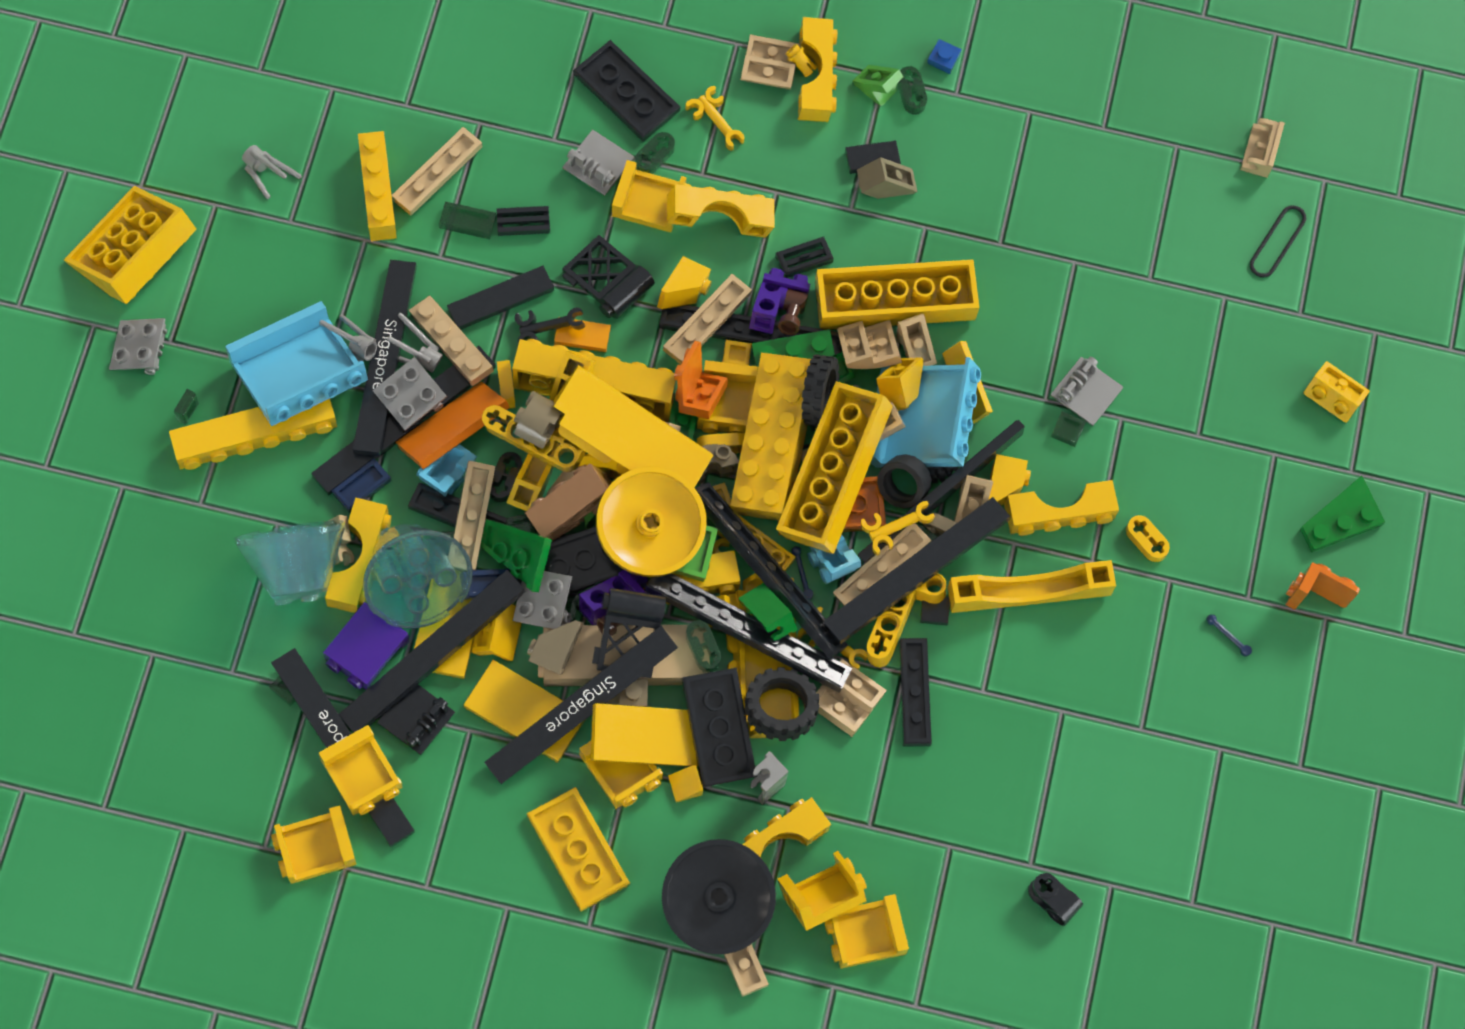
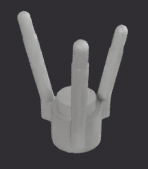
M256 145L250 146L242 156V161L247 164L244 170L251 175L266 199H269L270 195L256 174V171L262 172L268 167L285 179L287 175L280 170L282 169L298 179L302 178L301 174L278 161L266 151H262Z
M399 313L398 317L428 348L423 346L420 351H417L391 336L387 340L414 355L426 371L428 370L433 373L443 356L438 352L440 347L433 344L402 313ZM399 357V362L406 364L410 361V359Z
M340 314L339 318L359 336H352L324 320L319 321L320 325L350 341L349 349L358 362L369 361L374 357L377 351L376 339L367 335L343 314Z

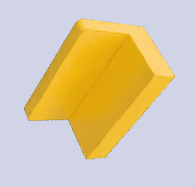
M511 604L474 636L471 653L478 656L494 654L506 661H513L521 628L520 622L513 621L515 605Z

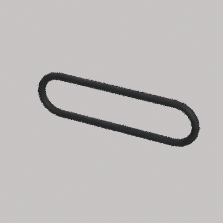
M1290 205L1281 212L1250 261V269L1256 276L1268 277L1275 271L1306 222V214L1302 208ZM1288 210H1298L1302 214V222L1268 273L1257 272L1254 268V261Z

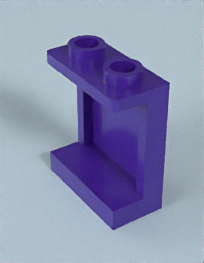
M364 602L323 652L327 661L325 665L336 674L340 671L348 677L347 681L356 689L360 690L363 687L367 690L372 686V681L398 649H404L410 642L409 634Z

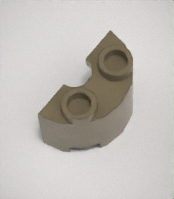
M532 391L527 399L526 409L520 407L514 418V422L518 423L514 434L543 449L550 440L555 428L560 426L559 420L564 413L554 407L552 400Z
M725 444L703 446V448L713 454V457L697 484L704 483L705 477L709 473H716L720 478L737 474L739 460L729 446Z

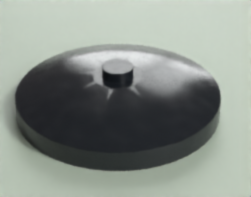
M725 839L703 841L682 852L670 866L662 888V906L670 928L685 944L709 954H730L743 950L753 944L769 926L776 905L774 880L765 862L747 846Z

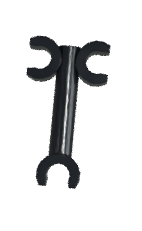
M578 307L571 309L567 316L536 323L537 318L532 310H528L529 318L527 321H522L519 313L515 314V321L519 325L521 334L518 338V345L520 339L540 341L535 335L537 333L571 326L576 330L585 327L582 320L574 322L575 317L583 315V311Z

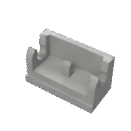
M770 751L765 755V759L755 767L753 776L757 777L752 780L750 786L753 789L758 783L762 784L761 788L763 791L758 797L762 805L785 786L789 772Z

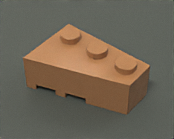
M592 464L582 465L574 471V476L569 480L556 484L552 488V492L545 498L541 497L535 500L525 514L539 535L554 541L579 526V521L590 512L595 516L603 494L612 483L606 472Z

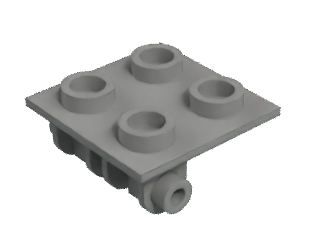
M592 130L577 150L571 149L567 155L569 160L565 163L563 169L605 196L622 175L626 161H633L635 157Z
M166 319L121 320L109 369H145L144 372L146 374L155 375V372L159 370L160 359L158 357L162 356L163 353L160 349L164 348L163 342L167 334V329L165 328Z
M1090 356L1088 359L1080 357L1050 396L1094 426L1124 387L1099 370L1096 366L1098 361L1094 357Z
M415 357L373 390L405 431L430 410L439 411L443 407L441 402L447 397Z
M544 571L539 593L531 592L522 581L521 585L526 592L517 600L513 621L550 629L570 623L571 614L565 610L572 576Z

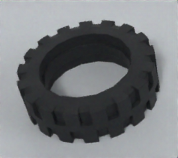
M813 355V358L810 360V366H808L806 371L807 377L804 380L805 387L802 393V419H804L803 423L808 426L818 427L835 382L839 381V364H837L838 359L836 357Z
M778 667L777 670L767 669L764 674L761 675L759 673L754 678V682L751 681L748 686L744 707L745 715H748L747 721L750 726L754 725L757 733L760 735L761 733L765 734L768 739L778 738L779 741H786L791 738L796 740L801 734H807L810 727H813L815 724L820 701L819 693L816 694L817 688L814 683L809 682V678L803 674L801 676L797 670L791 669L788 671L784 667ZM777 688L787 689L797 694L803 701L804 712L795 719H775L767 715L761 708L759 698L768 690Z

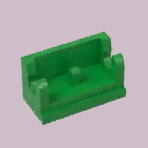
M764 583L738 598L740 604L746 607V612L752 614L767 632L773 631L780 626V629L770 636L773 640H779L787 634L797 631L792 612Z

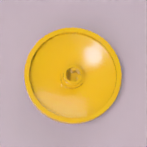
M640 467L622 474L606 489L597 508L596 530L605 553L620 568L639 576L659 577L681 569L696 555L705 537L706 512L698 492L684 477L661 467Z

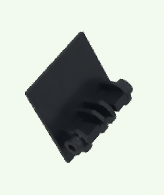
M417 685L385 712L377 723L418 754L422 755L455 714V711L447 706L448 703L443 698L439 697L437 699L423 687Z

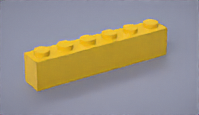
M328 399L273 426L270 425L260 408L256 407L170 430L169 434L180 470L184 468L192 470L206 462H222L229 456L236 454L247 455L252 453L254 449L262 447L273 448L278 446L280 442L287 440L299 441L304 439L306 435L313 433L325 434L337 427L331 401Z

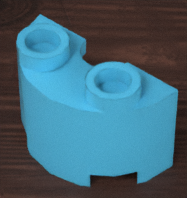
M458 444L425 469L420 467L416 475L420 480L446 497L447 493L453 494L464 482L468 461L475 462L477 456Z
M842 535L834 554L810 547L811 552L807 553L812 567H819L820 576L825 584L852 573L861 567V560L853 549L850 550Z

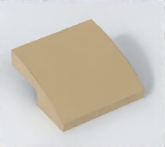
M750 35L741 80L791 90L796 64L792 61H787L786 52L793 45L797 44L800 47V44Z
M890 320L869 327H864L863 321L837 328L847 368L875 369L902 363Z
M841 659V663L852 669L840 693L825 685L819 688L816 694L819 693L820 697L818 713L853 737L887 690L851 666L844 659Z

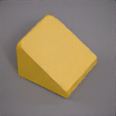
M696 765L668 775L675 802L703 795V788Z

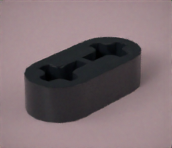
M506 452L501 455L497 462L490 492L491 499L496 502L508 500L516 477L522 468V458L517 453ZM511 460L515 461L517 468L512 467L509 474H506V464L504 463L509 464ZM502 480H505L506 491H501L500 494H497L494 486L499 487Z

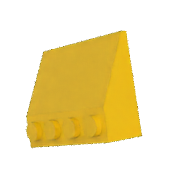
M133 186L71 251L64 261L108 295L127 304L197 229L182 208Z

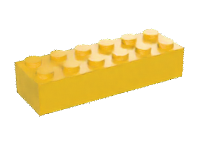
M974 260L817 269L815 291L819 328L824 330L837 329L859 321H863L864 327H869L890 320L892 326L898 325L900 321L920 314H924L926 323L976 320L980 308Z
M520 339L512 367L513 388L551 396L555 378L565 352L572 350H568L567 347L562 345H544L535 339H527V341ZM585 350L576 352L596 360L591 374L662 421L669 423L677 381L674 380V373L670 369L649 368L640 362L626 363L613 356L599 357Z
M761 352L730 507L738 515L777 521L781 518L798 476L807 425L803 423L804 419H802V393L805 387L804 380L807 377L806 371L808 366H810L811 359Z
M835 382L776 528L785 539L834 554L893 408L884 395Z

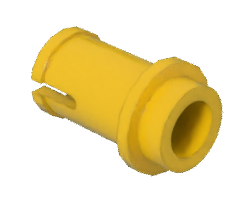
M795 44L786 52L787 61H792L796 64L795 66L802 72L803 76L808 77L813 73L812 69L816 70L817 65L804 53L803 46L799 47Z

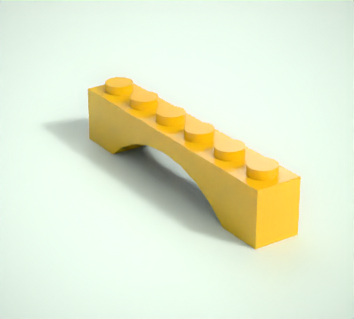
M566 351L555 378L550 400L553 401L577 365L591 373L596 360L573 351ZM556 427L553 435L561 439L559 427ZM548 441L543 449L536 446V449L545 451L549 448L550 442ZM528 453L506 503L528 511L531 508L530 505L535 500L543 497L554 467Z
M1112 560L1083 563L1059 571L1029 576L994 577L969 575L951 577L947 590L951 613L1111 596L1116 587Z

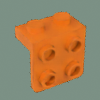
M694 341L691 348H687L682 364L677 365L675 369L674 380L677 381L678 387L675 399L679 404V413L710 419L728 386L727 377L702 372L701 342Z
M1312 562L1304 573L1300 572L1295 581L1293 580L1286 592V595L1290 597L1285 605L1295 610L1311 590L1338 606L1346 608L1358 595L1360 588L1351 579L1339 577L1332 573L1327 566Z

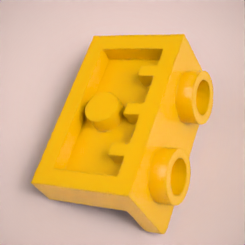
M1326 361L1303 393L1334 416L1347 423L1370 390Z

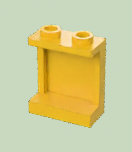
M627 160L612 203V216L671 233L674 224L667 223V194L675 184L686 183L687 177L681 176L680 181L643 172L636 170V162Z
M705 360L704 373L727 377L728 386L710 419L698 417L697 429H702L703 432L709 434L717 432L745 434L757 377V366Z
M369 725L319 752L321 762L353 816L357 813L364 815L375 808L374 804L382 799L389 801L400 793L399 790L402 788V782L396 776L380 749Z
M591 741L579 748L580 757L616 809L622 805L624 808L632 805L638 800L637 796L645 790L647 793L652 792L661 785L660 781L663 779V772L660 768L657 769L655 764L591 760Z
M340 805L329 808L330 813L282 827L280 824L274 825L276 833L271 834L275 851L281 850L283 860L278 861L282 877L288 876L291 884L357 865Z
M839 851L833 853L836 862L834 866L797 884L793 883L788 874L777 879L784 900L806 931L867 901L864 889L867 888L864 878L860 873L855 874V869L848 857L844 859Z
M895 894L884 896L883 900L858 905L824 922L827 934H832L834 945H831L832 957L834 962L839 961L840 969L905 955L909 950Z

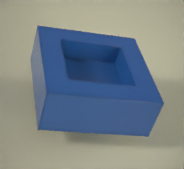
M939 39L928 58L927 64L950 74L962 49Z

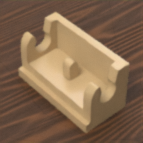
M1259 118L1258 124H1253L1240 170L1268 178L1274 165L1284 122Z

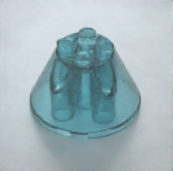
M334 520L277 527L273 528L274 531L262 533L256 531L237 536L234 540L260 582L275 601V605H285L300 598L301 602L318 600V597L326 596L346 526L344 520H340V523L336 525Z
M399 524L391 528H385L380 533V538L364 574L363 592L366 602L374 614L385 620L387 624L395 627L412 629L435 624L449 616V611L459 601L462 603L466 598L473 576L471 560L465 548L456 539L445 533L420 527L417 524Z

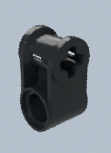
M1049 873L1038 875L1028 887L1030 898L1061 926H1066L1083 906L1081 899L1075 893L1067 889ZM1042 884H1045L1047 888L1042 893L1039 889Z

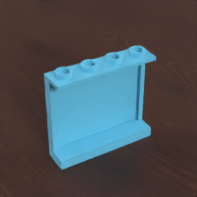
M322 301L225 346L232 367L271 426L286 421L288 418L311 409L313 406L334 398L338 394L359 386L368 380L364 362H358L341 336L319 324L320 320L332 324Z
M966 357L965 365L923 366L918 397L907 409L898 411L905 428L881 440L870 463L876 468H882L895 456L907 454L921 460L926 467H963L965 457L969 451L967 442L969 432H971L973 427V407L977 404V384L981 380V370L970 357ZM890 366L882 367L880 375Z

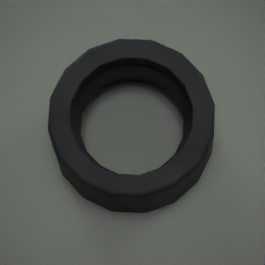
M903 454L895 456L881 468L878 474L877 485L880 494L888 503L894 507L905 509L914 507L927 496L931 489L932 479L928 468L921 460L915 456ZM894 469L906 470L913 476L917 484L915 494L903 493L896 487L892 479V471Z

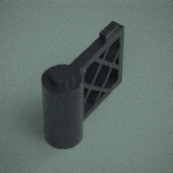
M600 235L562 268L564 273L562 275L563 279L573 287L578 284L601 304L599 307L601 312L607 318L613 317L618 319L655 285L653 277L645 268L635 265ZM599 245L607 251V257L592 258V252ZM610 263H622L626 266L621 273H610ZM588 264V274L577 275L572 271L577 265ZM592 264H607V273L592 274ZM592 280H607V286L598 292L592 287Z
M610 588L608 593H603L601 609H606L601 644L600 647H594L592 664H597V670L602 671L609 666L604 664L605 654L614 647L621 656L624 654L618 645L628 637L632 636L635 642L639 643V640L634 635L639 629L647 627L654 628V631L661 626L665 611V596ZM611 622L623 624L628 632L614 641L609 634ZM628 625H634V626H636V627H634V628L631 630V629L628 627ZM609 638L612 644L607 647V642ZM653 668L641 677L652 678Z

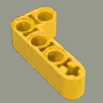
M496 405L489 406L483 411L482 421L487 431L563 472L576 470L586 454L584 450L564 437L560 439L553 434L549 440V448L545 451H539L536 449V445L522 438H514L512 436V432L518 424L514 422L515 414ZM499 415L501 422L507 425L506 430L498 422L492 425L490 418H496ZM565 452H570L574 455L573 461L569 464L560 462V456Z
M937 573L902 600L906 603L904 606H892L877 618L867 642V656L871 665L880 668L890 662L915 600H924L932 604H937L944 600L946 597V580L942 575ZM937 585L941 590L933 593L928 591L927 588ZM890 623L895 625L896 628L893 631H885L882 627ZM881 641H883L884 651H880L879 655L875 654L881 646Z

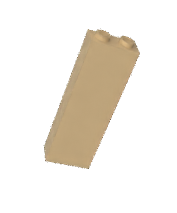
M583 625L563 674H558L538 665V678H544V686H583L601 672L596 669L597 664H592L594 647H600L602 633L598 626ZM620 625L617 627V633L611 637L616 641L628 631L624 625ZM628 625V627H629L631 630H632L634 627H636V626H634V625ZM662 625L678 648L654 666L652 678L640 677L639 679L648 680V686L682 685V677L709 673V625ZM544 627V633L553 630ZM642 627L634 635L640 642L652 633L654 628ZM630 636L618 646L625 654L637 643ZM609 638L607 642V647L612 644ZM615 647L605 654L604 664L610 665L621 657Z

